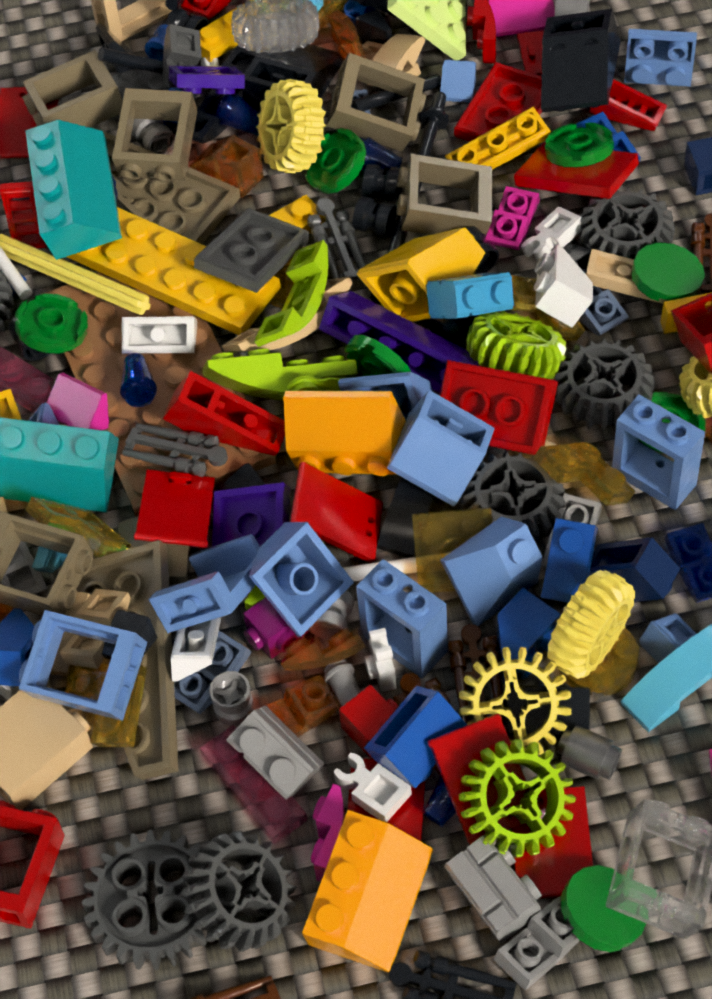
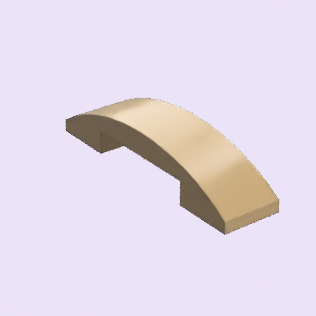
M350 276L327 281L324 296L316 314L300 331L258 347L254 340L260 328H250L223 344L224 352L247 353L256 349L274 350L308 336L319 328L329 297L350 290L352 285Z

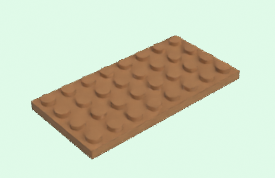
M98 273V274L101 275V276H104V277H106V278H108V279H111V280H113V281H115V282H118V283L123 284V285H125V286H127V287H130V288H132V289H134V290H137V289H135V288H133V287H131V286H129V285H126V284H124V283H122V282H120V281H118V280H116V279H113V278H111V277H109V276H107V275H105V274ZM68 284L42 293L59 294L71 298L78 303V308L82 312L84 310L87 314L88 329L84 341L75 349L63 354L74 378L107 393L109 428L101 431H109L119 438L114 469L134 515L137 517L139 516L147 469L165 472L177 471L174 468L123 456L122 452L125 449V441L132 427H136V424L139 423L184 431L163 420L174 391L190 370L206 378L203 375V367L206 361L211 360L212 355L223 353L206 320L151 295H148L149 303L151 304L150 309L146 310L143 315H137ZM194 316L197 319L195 353L122 354V317ZM219 385L225 388L226 390L247 400L244 393H240L227 387H224L222 385ZM143 431L141 432L142 435L152 436V437L161 438V439L170 440V441H175V442L177 441V440H174V439L165 438V437L158 436V435H154V434H150V433H147V432H143ZM220 443L219 446L226 449L228 460L222 466H213L209 463L208 459L199 458L198 460L206 464L207 471L204 476L215 477L214 487L223 484L246 463H249L255 471L276 464L275 456ZM135 444L133 448L134 451L170 457L171 451ZM180 453L178 456L192 460V456Z

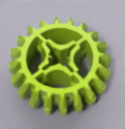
M500 311V313L481 314L474 318L467 334L466 350L470 353V357L478 361V364L482 367L553 379L559 372L561 362L566 357L564 355L566 352V341L559 332L553 331L551 326L542 324L541 320L536 321L529 316L518 315L516 312L511 314Z
M521 739L513 740L510 749L504 741L496 743L495 753L489 748L483 749L480 752L483 763L473 760L468 765L476 776L465 775L461 779L465 786L472 788L471 792L459 794L460 801L471 802V808L461 812L462 818L474 816L477 821L470 826L469 832L475 834L484 830L485 838L483 843L485 845H491L497 839L496 844L499 842L498 851L501 854H505L510 846L514 858L522 857L525 848L532 856L540 853V844L545 848L554 846L552 834L563 836L566 833L565 827L559 820L569 821L574 816L571 811L564 808V804H571L576 801L574 795L564 794V788L571 786L573 780L571 778L561 780L558 775L564 771L565 764L560 762L551 766L549 763L554 755L551 750L543 752L538 757L539 744L531 742L524 750V744ZM514 763L523 765L531 769L537 776L528 781L520 780L514 772L509 773L503 764ZM493 775L495 778L493 784L497 789L498 798L496 803L488 808L486 792L489 780ZM531 787L530 790L523 794L524 797L519 801V805L504 808L515 796L514 792ZM545 788L547 793V809L541 820L542 812L537 805V798L539 793ZM512 815L521 824L526 823L531 832L527 834L514 833L503 828L497 821L502 817Z

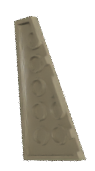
M160 540L93 559L91 569L86 575H83L76 589L77 592H85L90 595L96 588L128 592L131 599L127 612L149 617L158 637L142 658L123 721L117 720L121 729L119 736L133 775L141 780L178 772L174 681H172L170 659L173 650L172 632L167 633L148 600L156 591L169 587L168 548ZM105 658L99 668L95 669L101 682H104L110 659Z

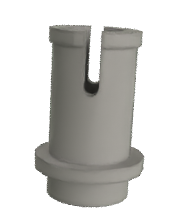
M345 659L335 660L324 669V681L327 685L332 686L341 706H344L361 692L353 676L355 669Z

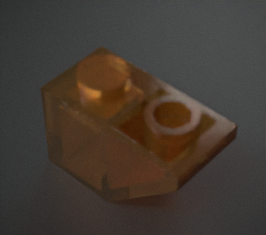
M235 135L211 144L189 165L192 169L239 188L241 198H244L264 177L260 149Z

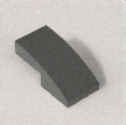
M173 24L167 26L163 51V90L176 87L169 80V66H196L201 60L199 30Z

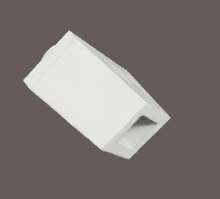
M557 244L549 255L547 253L542 255L535 267V272L537 273V281L534 285V291H536L535 307L572 328L593 302V282L565 249Z

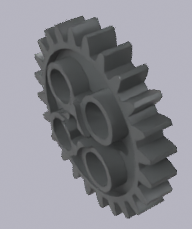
M148 830L146 841L140 842L133 833L130 835L131 846L125 848L120 842L116 841L114 844L117 854L114 857L106 853L101 854L105 864L104 868L91 867L90 871L97 882L84 883L86 893L91 896L82 900L84 910L90 912L84 917L88 928H94L91 932L94 942H103L102 949L107 956L117 950L116 957L119 964L123 965L130 956H133L136 969L140 970L145 959H150L154 969L158 970L161 958L167 957L172 966H176V953L182 951L187 957L191 958L193 953L190 944L193 942L202 946L207 944L202 933L203 930L207 929L205 927L193 929L195 922L198 920L195 913H186L184 918L177 923L165 921L168 915L173 912H185L186 907L191 904V899L180 895L182 890L189 886L182 878L174 882H167L164 879L173 871L184 873L190 869L187 862L192 855L198 852L200 844L197 843L188 849L189 843L186 835H182L173 843L169 830L164 832L161 840H156L152 830ZM151 864L156 865L154 883L158 891V895L155 897L158 932L154 935L150 934L152 914L148 906L152 899L149 880V866ZM138 875L141 877L135 885H122L123 881L129 876ZM131 916L142 917L139 924L135 927L126 928L122 926L124 921Z

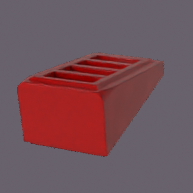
M613 79L609 104L591 108L589 113L596 115L604 112L608 120L655 132L668 105ZM646 111L653 112L652 116H646Z
M32 181L0 184V194L11 237L35 248H46L47 245L39 233ZM29 197V199L26 200H13V198Z

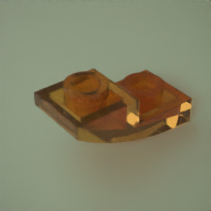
M335 10L327 17L332 28L330 29V34L338 45L337 49L343 60L346 59L349 53L367 59L356 27L350 18L339 10Z
M359 627L351 632L348 628L338 631L327 640L329 646L326 648L317 635L308 641L305 636H302L284 648L287 654L283 656L281 665L285 671L306 670L326 666L367 647V639Z
M317 675L286 688L284 698L265 706L299 737L340 709L341 704L323 677Z

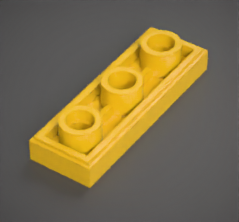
M531 107L445 155V159L491 166L493 170L544 142L551 131L536 109Z

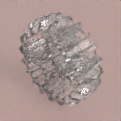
M248 0L245 4L237 6V9L232 12L231 30L232 35H234V42L247 51L256 50L257 53H283L288 50L295 51L296 48H304L307 44L314 42L315 38L318 37V30L320 29L317 6L313 5L309 0Z

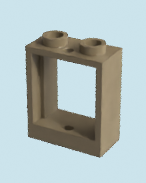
M96 50L23 81L27 95L22 98L37 126L55 120H62L90 128L121 113L123 100L118 86L104 63L99 61ZM91 84H95L97 89L50 110L45 106Z
M349 53L338 72L327 127L349 129L360 138L402 152L409 141L414 142L420 130L421 123L416 120L426 101L427 94L422 93L425 79ZM359 80L407 97L403 124L401 125L351 108L356 81Z
M125 88L112 154V161L118 177H124L129 180H138L140 178L157 179L162 182L185 181L197 116V108L192 92ZM134 119L178 121L173 154L128 152Z
M410 154L407 166H401L397 182V186L403 188V194L399 195L396 214L402 216L401 230L432 235L475 226L486 237L492 223V167ZM419 182L470 190V212L419 204Z
M0 511V583L21 541L67 554L47 598L0 584V603L21 608L43 616L44 610L65 615L66 610H69L76 600V589L83 575H86L91 569L94 552L83 535Z

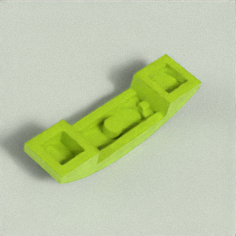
M324 240L295 251L286 271V274L294 284L281 312L264 318L254 340L258 347L300 331L316 314L324 296L328 277V245Z

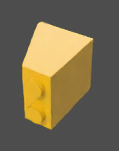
M463 227L414 238L360 268L357 275L384 308L411 322L431 318L428 308L427 282L473 275L485 251L467 228Z

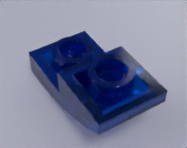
M704 523L667 533L664 540L673 561L681 568L679 574L696 603L711 599L712 543Z

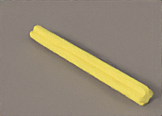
M0 234V246L9 259L137 315H143L146 310L150 309L151 304L149 303L148 295L64 259L56 260L50 253L5 234Z

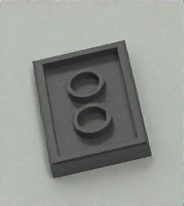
M248 208L194 258V268L257 293L294 256L295 251L301 249L308 242L309 231Z

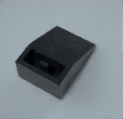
M613 9L547 18L542 38V113L551 111L562 112L568 109L584 107L595 108L600 105L609 104L621 43Z
M285 38L256 55L244 73L245 89H243L245 107L261 112L260 102L265 100L266 90H270L273 83H279L280 80L286 79L310 83L312 88L318 90V97L321 98L346 58L345 54Z

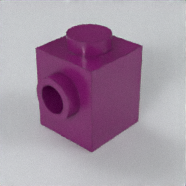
M266 597L243 613L246 624L244 635L247 641L256 651L262 649L270 659L281 652L290 651L296 646L300 638L309 633V630H307L301 637H297Z

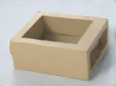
M91 0L96 25L102 24L121 42L168 18L172 11L166 7V0H138L119 11L117 10L116 0Z

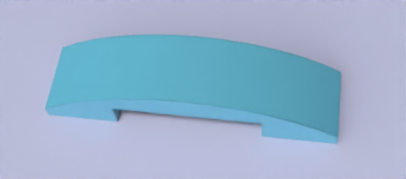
M712 624L691 637L664 658L621 700V705L648 733L679 710L680 702L712 678Z

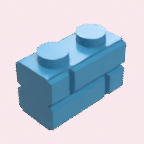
M509 272L480 273L428 281L426 285L431 319H457L513 309L512 276Z

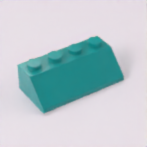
M55 120L25 130L39 233L55 259L58 260L121 239L122 233L106 138L103 131L62 120Z
M0 417V497H4L6 500L107 513L119 438L109 431Z

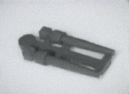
M321 198L316 205L318 214L309 215L307 220L309 228L312 229L313 239L315 242L324 240L328 245V269L333 279L350 276L351 281L359 280L360 278L357 275L359 270L354 269L344 244L348 243L358 268L366 266L355 237L356 231L352 226V222L349 221L350 216L347 210L337 211L334 218L333 211L335 205L333 201L328 198ZM319 214L324 216L326 222L321 224ZM325 228H329L332 237L327 238ZM329 245L336 246L345 269L343 274H338Z
M139 423L136 424V427H132L125 441V449L122 452L123 456L174 468L177 472L181 473L192 472L193 475L203 477L207 471L205 462L198 461L199 458L208 459L209 463L213 466H222L228 460L226 449L219 446L220 443L217 436L209 434L204 436V433L196 431L189 433ZM143 431V432H147V433H150V434L162 436V437H165V438L174 439V440H177V441L175 442V441L165 440V439L156 438V437H152V436L142 435L141 432ZM135 444L171 451L170 457L134 451L133 448ZM180 453L192 456V460L178 456Z

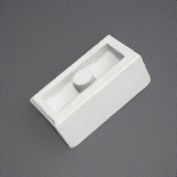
M194 316L122 317V354L195 353L197 319Z
M221 617L177 630L170 658L172 681H179L212 664Z

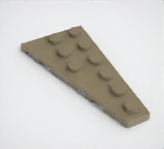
M103 131L106 138L111 174L116 181L118 193L116 203L119 208L203 244L240 199L239 188L190 167H187L185 181L162 182L157 179L140 178L138 180H129L124 177H118L112 161L116 136ZM130 142L128 152L157 154Z

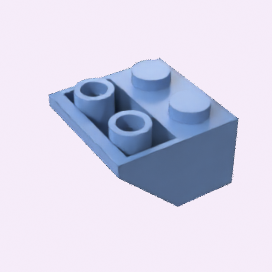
M629 29L624 83L691 87L697 33Z
M428 390L408 414L387 469L454 507L485 457L495 428Z

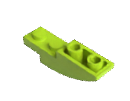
M269 349L252 350L248 352V356L234 357L233 353L230 352L212 355L211 360H207L203 367V375L219 385L240 393L272 400H283L288 384L299 376L309 375L320 380L329 377L339 379L352 378L358 374L356 360H344V356L341 355L323 358L322 363L308 364L306 359L287 362L286 367H283L281 352L270 353Z

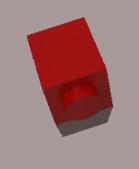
M191 370L175 389L163 416V420L186 432L196 431L204 433V436H207V434L218 437L220 443L272 456L278 454L285 437V420Z

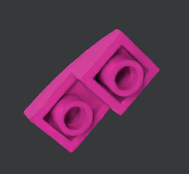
M506 186L499 208L494 211L485 242L520 250L540 201L539 193Z
M335 784L332 785L327 797L321 796L313 812V820H316L319 839L312 851L311 862L314 865L316 880L320 882L345 819L341 786Z

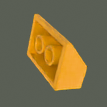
M285 391L283 401L286 451L297 470H299L300 462H306L324 473H338L341 475L374 474L377 476L397 475L387 469V466L406 420L392 391Z
M347 810L302 931V935L308 945L389 973L391 966L395 962L433 854V848L387 822Z

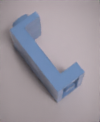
M252 534L193 553L189 557V561L197 574V578L156 591L148 599L167 633L229 615L236 609L256 585L249 577L260 546Z

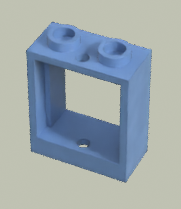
M638 394L616 421L611 473L676 510L697 485L705 431ZM669 419L670 423H663L662 420ZM639 439L674 459V462L638 442Z
M382 559L356 586L361 635L369 640V631L385 628L388 645H391L393 658L423 679L448 652L446 603ZM405 587H411L412 591L405 592L403 589Z
M44 610L42 619L35 624L32 632L33 646L29 658L23 662L20 668L19 690L37 699L123 721L148 642L135 632ZM64 632L115 644L98 701L46 687Z

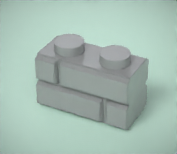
M267 706L253 710L227 738V741L239 753H244L243 757L285 800L297 794L325 764Z
M483 835L469 845L465 851H461L446 862L444 867L451 879L501 944L519 932L520 928L527 926L530 919L541 911L536 900L542 894L527 874L522 878L516 875L510 867L516 861L509 850L505 854H501L498 851L499 842L495 845L493 843L485 845L483 843L485 836Z

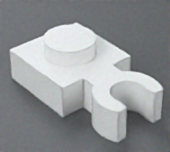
M558 206L534 228L537 236L528 238L521 245L525 256L529 258L534 254L538 262L543 254L547 253L549 255L551 249L557 244L564 248L582 231V217Z
M381 628L369 631L370 655L364 656L369 680L377 678L381 693L396 689L395 668L392 662L391 645H388L386 629Z
M350 753L348 755V763L356 770L351 774H345L336 768L334 770L336 783L342 788L354 789L351 793L353 802L378 820L388 822L411 796V786L379 763L370 772L365 768V763L359 755Z

